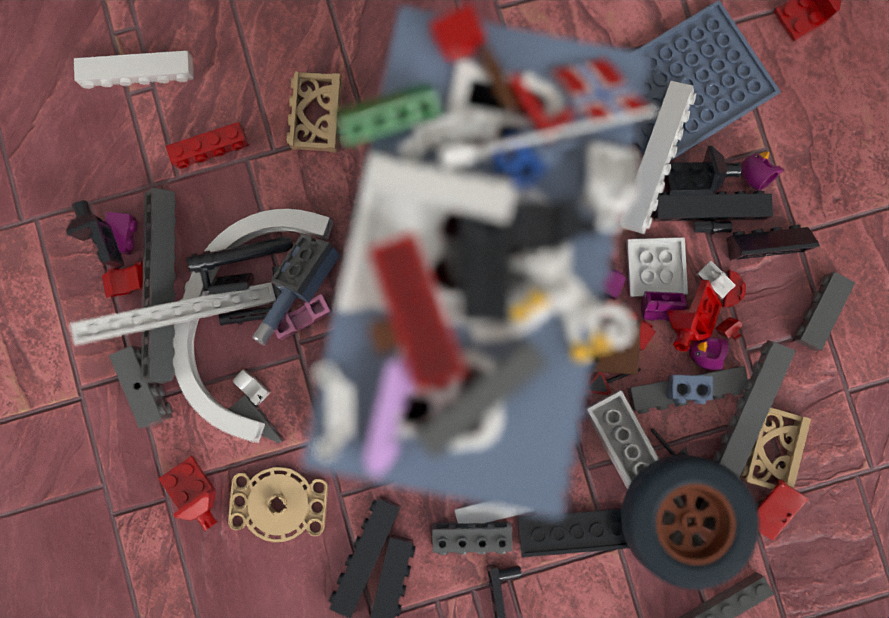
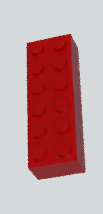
M413 232L367 249L418 391L465 375V369L415 233Z

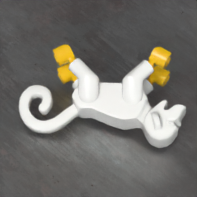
M553 250L541 252L531 260V263L522 268L529 275L535 276L531 280L532 283L543 282L545 284L543 297L540 292L532 295L527 299L530 306L525 309L523 304L516 306L511 310L512 316L516 321H520L527 316L531 318L555 311L567 319L565 328L570 344L574 345L572 350V358L574 360L585 361V359H589L591 356L588 347H581L580 327L587 326L589 335L593 336L590 346L594 351L604 352V349L610 348V344L621 347L631 340L634 327L628 312L617 305L600 306L593 301L575 278L562 273V259L557 252ZM606 315L617 317L623 326L622 335L618 336L616 330L621 327L620 322L613 321L606 327V337H600L599 332H601L598 319Z

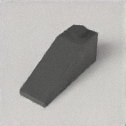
M247 395L243 396L228 409L243 417L265 423L261 436L277 443L285 440L259 406L255 405Z

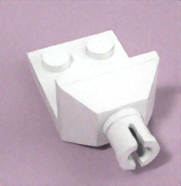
M591 142L588 147V185L579 202V207L592 215L600 216L599 226L603 230L606 228L607 221V231H612L619 227L618 218L626 214L639 191L636 151Z

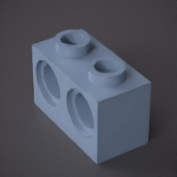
M668 375V399H674V403H686V399H693L694 404H706V400H713V376ZM679 384H682L684 387V392L681 395L677 392ZM698 385L703 386L704 391L702 395H699L696 391Z

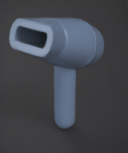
M528 125L520 132L518 138L522 139L538 134ZM570 138L548 143L544 139H539L524 144L547 166V169H550L559 160L560 156L556 151L577 147L579 140L577 138Z

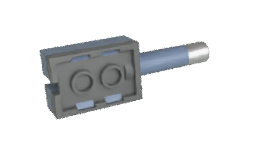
M303 233L300 235L270 280L282 292L253 335L255 341L266 345L296 298L310 303L340 256L329 242L320 239L316 241L313 237Z

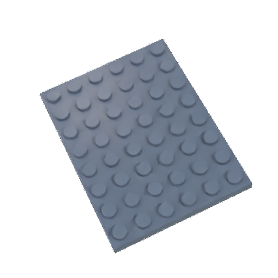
M720 0L634 51L647 54L645 63L649 64L647 75L642 79L641 85H644L645 89L640 100L648 107L655 108L653 116H650V114L640 116L638 121L634 122L633 130H636L634 142L644 156L670 81L693 85L694 93H696L695 102L693 105H690L688 110L690 111L687 123L684 122L682 127L684 129L683 136L676 144L677 153L670 161L781 93Z

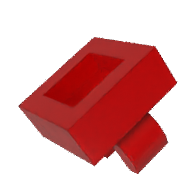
M728 317L715 329L718 334L729 339L733 338L736 341L741 337L738 330L743 325L740 320Z

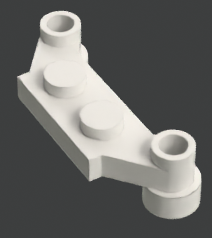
M461 111L417 126L415 127L416 134L413 139L402 146V156L404 160L418 163L423 152L466 136L482 140L489 133V121L483 116H477L472 119L463 116ZM479 128L483 129V131L478 132L476 130ZM411 153H416L413 157L409 156Z
M323 365L317 369L316 379L319 383L328 387V437L318 444L317 454L321 459L329 460L337 454L338 448L346 438L354 435V386H348L333 366ZM327 370L331 372L330 379L327 378L325 375V372ZM327 444L331 445L332 452L326 449Z

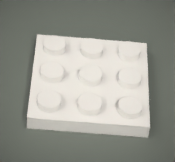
M685 238L626 240L629 297H643L645 291L688 294Z

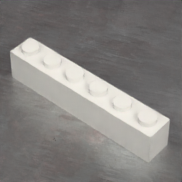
M188 51L74 58L75 81L83 88H94V86L99 85L112 87L114 84L130 86L131 83L147 85L150 82L168 83L172 80L186 82L188 79H194L193 57Z
M372 156L364 180L366 187L374 193L505 222L508 221L515 198L512 185L504 180L489 181L480 175L465 176L456 170H449V172L441 171L432 165L422 167L412 161L398 162L388 156H382L381 158Z

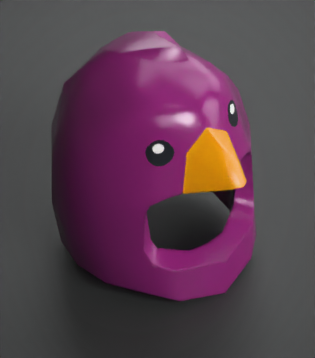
M769 152L755 153L746 158L741 166V174L746 183L757 191L765 189L784 171L781 166L775 167L769 162Z
M714 337L694 341L689 346V355L696 365L704 369L722 370L724 359L729 349L726 339Z

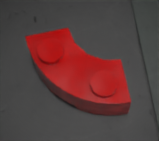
M143 261L136 262L134 266L125 269H108V272L102 275L106 298L129 295L131 291L139 289L143 291Z

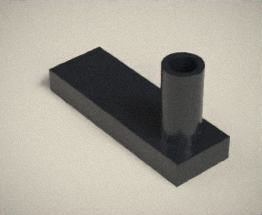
M488 565L486 567L494 618H506L500 582L521 578L520 566H514L498 570L497 566Z

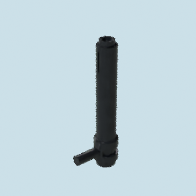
M285 236L213 252L210 250L203 251V254L199 255L194 253L186 257L189 272H200L204 291H209L208 288L211 285L209 270L222 265L288 252L292 249L293 243L290 237L287 238Z

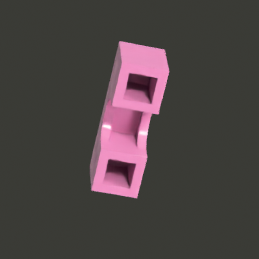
M320 294L311 299L310 303L305 302V305L301 308L286 313L274 331L278 339L284 340L332 314L333 312L325 297Z

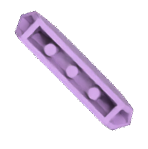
M406 355L388 364L364 461L368 470L375 477L380 475L391 464L399 449L400 443L391 439L392 437H397L400 423L396 422L398 413H403L406 399L401 397L402 394L412 395L413 374Z

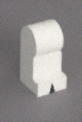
M242 369L232 380L255 405H260L271 393L269 389L245 369Z

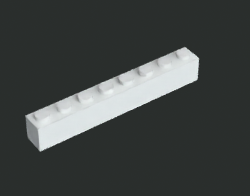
M670 81L638 170L639 191L626 214L620 220V224L624 229L644 234L645 230L651 226L652 218L650 216L652 211L657 209L658 194L663 192L665 182H663L664 177L669 175L671 169L670 160L677 153V141L681 140L683 136L684 122L687 123L690 116L689 107L694 104L696 99L693 85Z

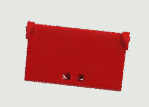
M780 479L778 484L757 508L759 532L774 540L809 498Z

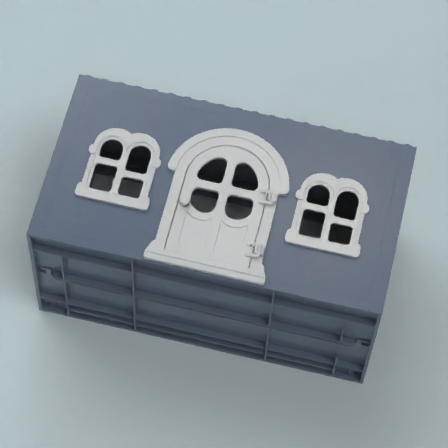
M400 6L381 97L428 82L435 93L440 115L372 137L323 364L333 366L348 386H354V435L346 438L332 459L324 460L318 456V444L328 437V387L319 383L302 467L560 519V514H564L567 500L563 498L565 489L569 490L571 476L568 475L569 466H573L576 453L572 450L574 442H578L580 428H577L578 418L582 419L584 414V405L581 402L583 395H587L589 381H586L587 371L591 372L593 358L590 357L585 359V361H577L572 358L574 345L570 344L565 328L567 319L555 311L531 318L527 316L520 321H516L511 314V323L508 325L460 322V293L442 291L433 282L463 367L471 365L483 368L489 372L493 369L491 364L501 356L506 358L512 353L510 348L520 340L523 343L531 341L549 364L484 418V425L478 434L461 437L435 460L415 438L414 434L417 432L415 429L417 426L402 423V413H398L396 422L400 423L397 437H392L391 440L400 443L391 464L380 475L375 477L364 463L388 364L405 355L403 347L400 346L379 356L367 328L372 326L371 321L384 316L385 320L390 318L392 322L393 319L367 249L414 232L431 276L432 264L435 260L442 257V246L445 243L439 231L441 222L448 214L455 211L371 192L364 184V180L372 156L379 158L388 156L395 161L404 162L401 149L406 142L413 139L416 134L415 127L461 111L463 116L473 118L483 116L489 121L490 127L485 147L496 144L501 124L523 128L529 125L534 130L522 109L515 113L510 104L513 114L506 115V111L490 77L485 75V67L477 52L468 58H461L452 63L444 58L438 45L430 35L429 22L445 14ZM480 22L487 36L484 45H491L497 62H500L503 66L502 72L507 82L511 76L518 73L547 119L568 106L573 109L576 119L558 130L592 123V121L576 106L564 86L550 74V71L605 59L618 70L632 92L639 99L643 97L645 86L641 85L642 79L646 77L649 64L645 63L647 54ZM482 48L485 55H487L485 48ZM639 117L555 136L549 143L577 138L579 145L574 148L556 151L560 156L558 162L552 168L546 169L544 174L525 192L521 189L516 190L512 186L515 192L514 201L558 203L562 196H567L580 210V216L599 217L600 220V216L592 215L579 207V202L588 185V147L593 142L629 150L630 144L634 143L636 137V130H633L634 122H637ZM455 140L442 146L459 143V141ZM439 147L423 152L419 162L416 163L422 167L432 165L444 171L441 164ZM495 150L478 153L477 159L473 160V165L453 169L465 176L480 175L487 180H504L509 182V177L504 172L499 173L491 164V155ZM411 153L409 156L413 157L416 153ZM502 154L505 160H514L513 154ZM519 170V173L522 177H531V173L529 170ZM607 221L605 230L599 226L597 236L580 235L562 251L557 252L562 259V273L575 278L590 298L599 305L600 302H604L606 297V288H603L604 280L608 279L611 266L607 264L609 256H613L615 243L612 242L613 233L616 234L618 228L607 231ZM524 251L519 257L510 256V269H522L525 265L531 263L535 256L544 251ZM529 275L530 280L525 289L510 293L511 310L520 304H523L525 309L530 306L527 299L538 292L543 297L545 284L543 282L532 283L531 280L535 276ZM602 316L598 319L599 325H600ZM587 326L580 327L581 347H588L591 352L590 343L593 336L589 335ZM327 370L325 372V375L327 378L330 379L331 372ZM461 376L450 380L449 389L446 391L432 388L418 391L417 385H413V395L428 397L433 400L430 420L436 416L434 412L445 402L456 400L453 396L459 391ZM402 394L401 398L405 399L406 394ZM327 444L326 449L332 452L331 445Z

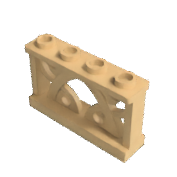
M295 71L294 77L291 78L293 96H290L289 104L292 107V114L288 115V125L291 128L290 132L287 133V144L290 145L292 150H317L337 153L339 132L337 111L340 110L341 75L339 73L317 74ZM310 81L315 85L316 90L312 92V89L307 86L308 90L303 92L301 86L304 82ZM317 82H329L332 85L319 88ZM321 96H323L324 99L326 97L330 98L329 103H323L321 100ZM317 99L323 109L330 111V115H324L319 118L314 126L306 118L303 111L312 101ZM298 117L302 122L300 125H298ZM324 121L327 122V123H328V127H327V128H323V127L321 126V130H320V129H319L320 124H321L322 122H324ZM299 131L305 132L303 137L308 136L310 132L312 133L311 138L306 142H301L297 137ZM316 136H318L319 138L327 140L328 144L313 142Z
M770 408L767 417L774 415L778 420L779 427L776 428V424L772 420H770L771 425L767 427L765 419L740 475L741 480L774 489L776 485L766 482L773 475L778 480L782 479L794 488L811 419ZM782 417L795 420L794 425L784 426ZM784 433L785 438H787L788 436L791 437L790 442L788 444L784 441ZM778 436L779 442L787 450V454L777 457L771 463L766 456L763 445L770 439ZM780 461H783V462H784L783 469L780 468V465H778V466H777V469H776V468H775L776 465H777ZM756 465L760 467L757 473H762L765 469L767 470L764 477L758 479L753 475Z

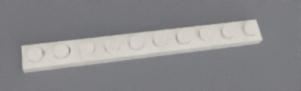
M270 282L251 286L249 290L207 295L70 323V329L74 345L269 304L275 302L276 298Z

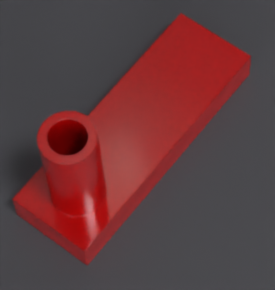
M516 73L509 78L508 85L517 103L538 135L556 131L576 119L573 109L569 106L547 119L520 75ZM555 136L544 138V140L549 143Z

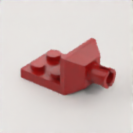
M789 0L773 12L794 42L828 22L840 10L841 0Z
M701 280L693 303L690 305V310H668L667 314L672 328L677 334L673 346L678 351L686 352L691 341L707 339L712 335L722 303L709 280Z
M190 456L158 478L179 509L173 514L175 518L190 521L196 519L204 531L218 523L210 511L214 504L216 490L193 456Z

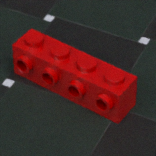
M239 122L166 145L171 164L177 169H183L195 163L205 162L213 157L223 156L231 151L241 150L249 146L244 128Z

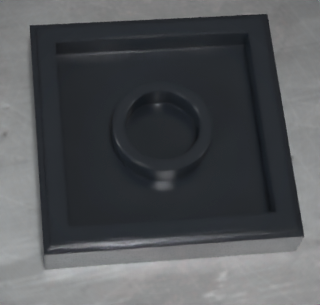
M250 272L216 277L208 288L209 295L249 290L254 281V275Z

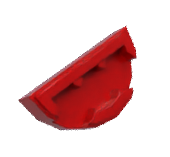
M728 270L727 277L736 286L726 294L722 307H732L738 304L746 293L745 282H743L737 272Z

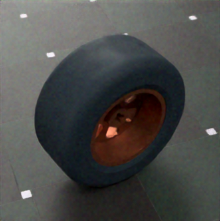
M681 454L667 456L652 462L633 479L626 491L622 504V529L630 551L654 576L678 588L702 590L714 588L728 582L747 565L757 545L759 514L750 490L732 470L710 459ZM685 494L686 506L678 508L673 503V498ZM698 496L708 501V506L702 511L694 507ZM665 510L674 513L675 519L673 523L666 525L662 523V516ZM714 516V529L710 531L704 528V518ZM687 517L691 520L690 524L686 521ZM676 530L683 533V538L679 545L674 544L669 539V535ZM695 533H700L705 542L693 547L691 536Z

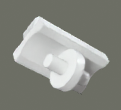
M712 261L696 274L701 280L710 281L720 299H723L736 286L726 276L727 274L722 272Z

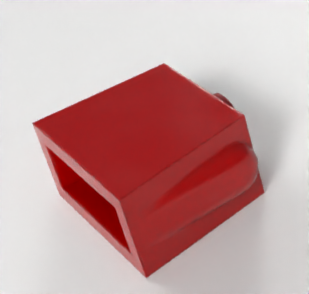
M472 3L429 22L431 37L438 45L444 58L448 59L450 63L461 58H468L480 47L484 48L487 36L476 16Z

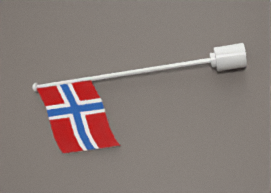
M605 59L550 71V74L564 86L576 106L592 123L475 149L474 144L470 145L469 141L439 147L441 164L444 171L473 165V160L477 159L478 153L650 114V116H653L655 108L648 107L632 92L618 70Z

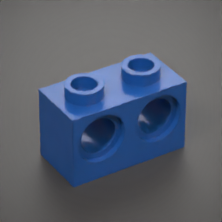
M512 133L504 142L517 140L519 138L514 133ZM524 143L496 149L491 155L492 166L499 173L504 172L509 177V183L516 190L521 189L523 192L540 178L547 169V166ZM510 152L514 155V160L507 161L503 158L502 154ZM519 170H529L531 173V177H522L519 173Z

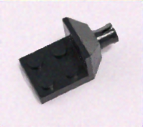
M708 146L703 162L669 163L671 164L669 175H666L670 196L712 195L723 184L725 178L740 177L741 165L740 162H725L724 156L713 146Z
M562 196L558 203L513 201L509 214L510 250H553L560 252L580 235L597 236L599 232V226H596V224H599V217L580 216V210L567 196Z
M82 200L73 203L71 206L74 209L76 218L71 220L66 229V234L81 241L91 238L98 248V259L103 264L115 268L125 266L111 226L91 213L88 201Z

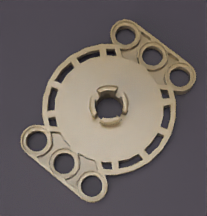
M272 467L263 470L252 479L247 473H238L232 479L228 524L233 530H241L247 525L249 530L257 537L270 542H285L294 539L305 529L311 536H318L325 528L328 483L322 478H317L309 484L307 479L300 473L285 467ZM276 470L287 471V474H283V473H278V474H276L275 471H276ZM270 472L271 474L263 479L259 478L264 473ZM292 474L298 476L302 480V482H300L297 478L293 477ZM239 476H244L247 480V484L244 487H240L237 484ZM316 482L323 483V492L317 493L314 490ZM237 496H242L245 499V504L241 507L235 504ZM279 497L284 503L285 508L282 511L273 509L272 500ZM318 501L323 505L321 512L313 511L312 504ZM237 515L243 518L241 526H236L233 523V518ZM313 521L320 523V531L313 532L310 525ZM254 527H257L261 531L265 532V536L259 533L257 530H255ZM295 529L298 531L296 534L286 537L287 533ZM270 534L281 535V538L275 539L270 538L269 536Z

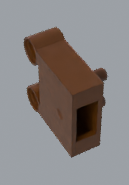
M601 318L600 337H606V327L613 321L620 322L621 327L616 330L618 336H621L623 332L621 321L615 318ZM632 320L634 327L633 336L627 344L621 347L610 344V348L604 349V352L599 351L598 356L591 351L590 357L593 358L594 364L591 372L587 371V373L597 371L638 375L641 320Z

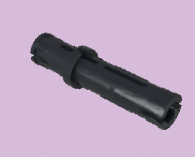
M272 307L245 311L236 310V312L219 314V323L221 326L235 323L241 325L243 322L262 320ZM265 312L267 313V314H263V315L251 316V314H258V313H265ZM244 315L247 316V317H242V318L231 319V317H238V316H244Z

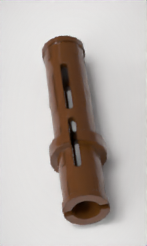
M484 45L487 55H485L482 47L476 52L485 67V75L490 77L506 111V115H512L513 112L510 104L515 113L521 108L502 72V64L496 60L491 45Z

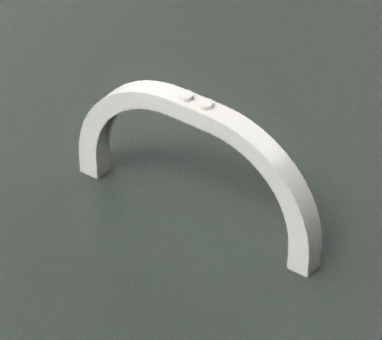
M297 209L263 211L243 218L229 226L209 244L205 251L210 250L213 252L237 247L258 236L285 231L303 233L328 240L333 221L330 217ZM221 266L208 271L210 283L213 282ZM192 272L190 280L185 285L183 299L180 301L208 295L209 291H204L200 272ZM199 319L174 324L175 336L173 338L175 355L173 367L179 386L188 402L211 425L231 435L259 443L265 423L243 417L225 408L209 393L200 378L194 355V339Z

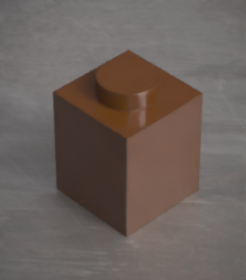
M384 316L370 322L372 326L367 328L379 356L402 346L390 318L385 320Z

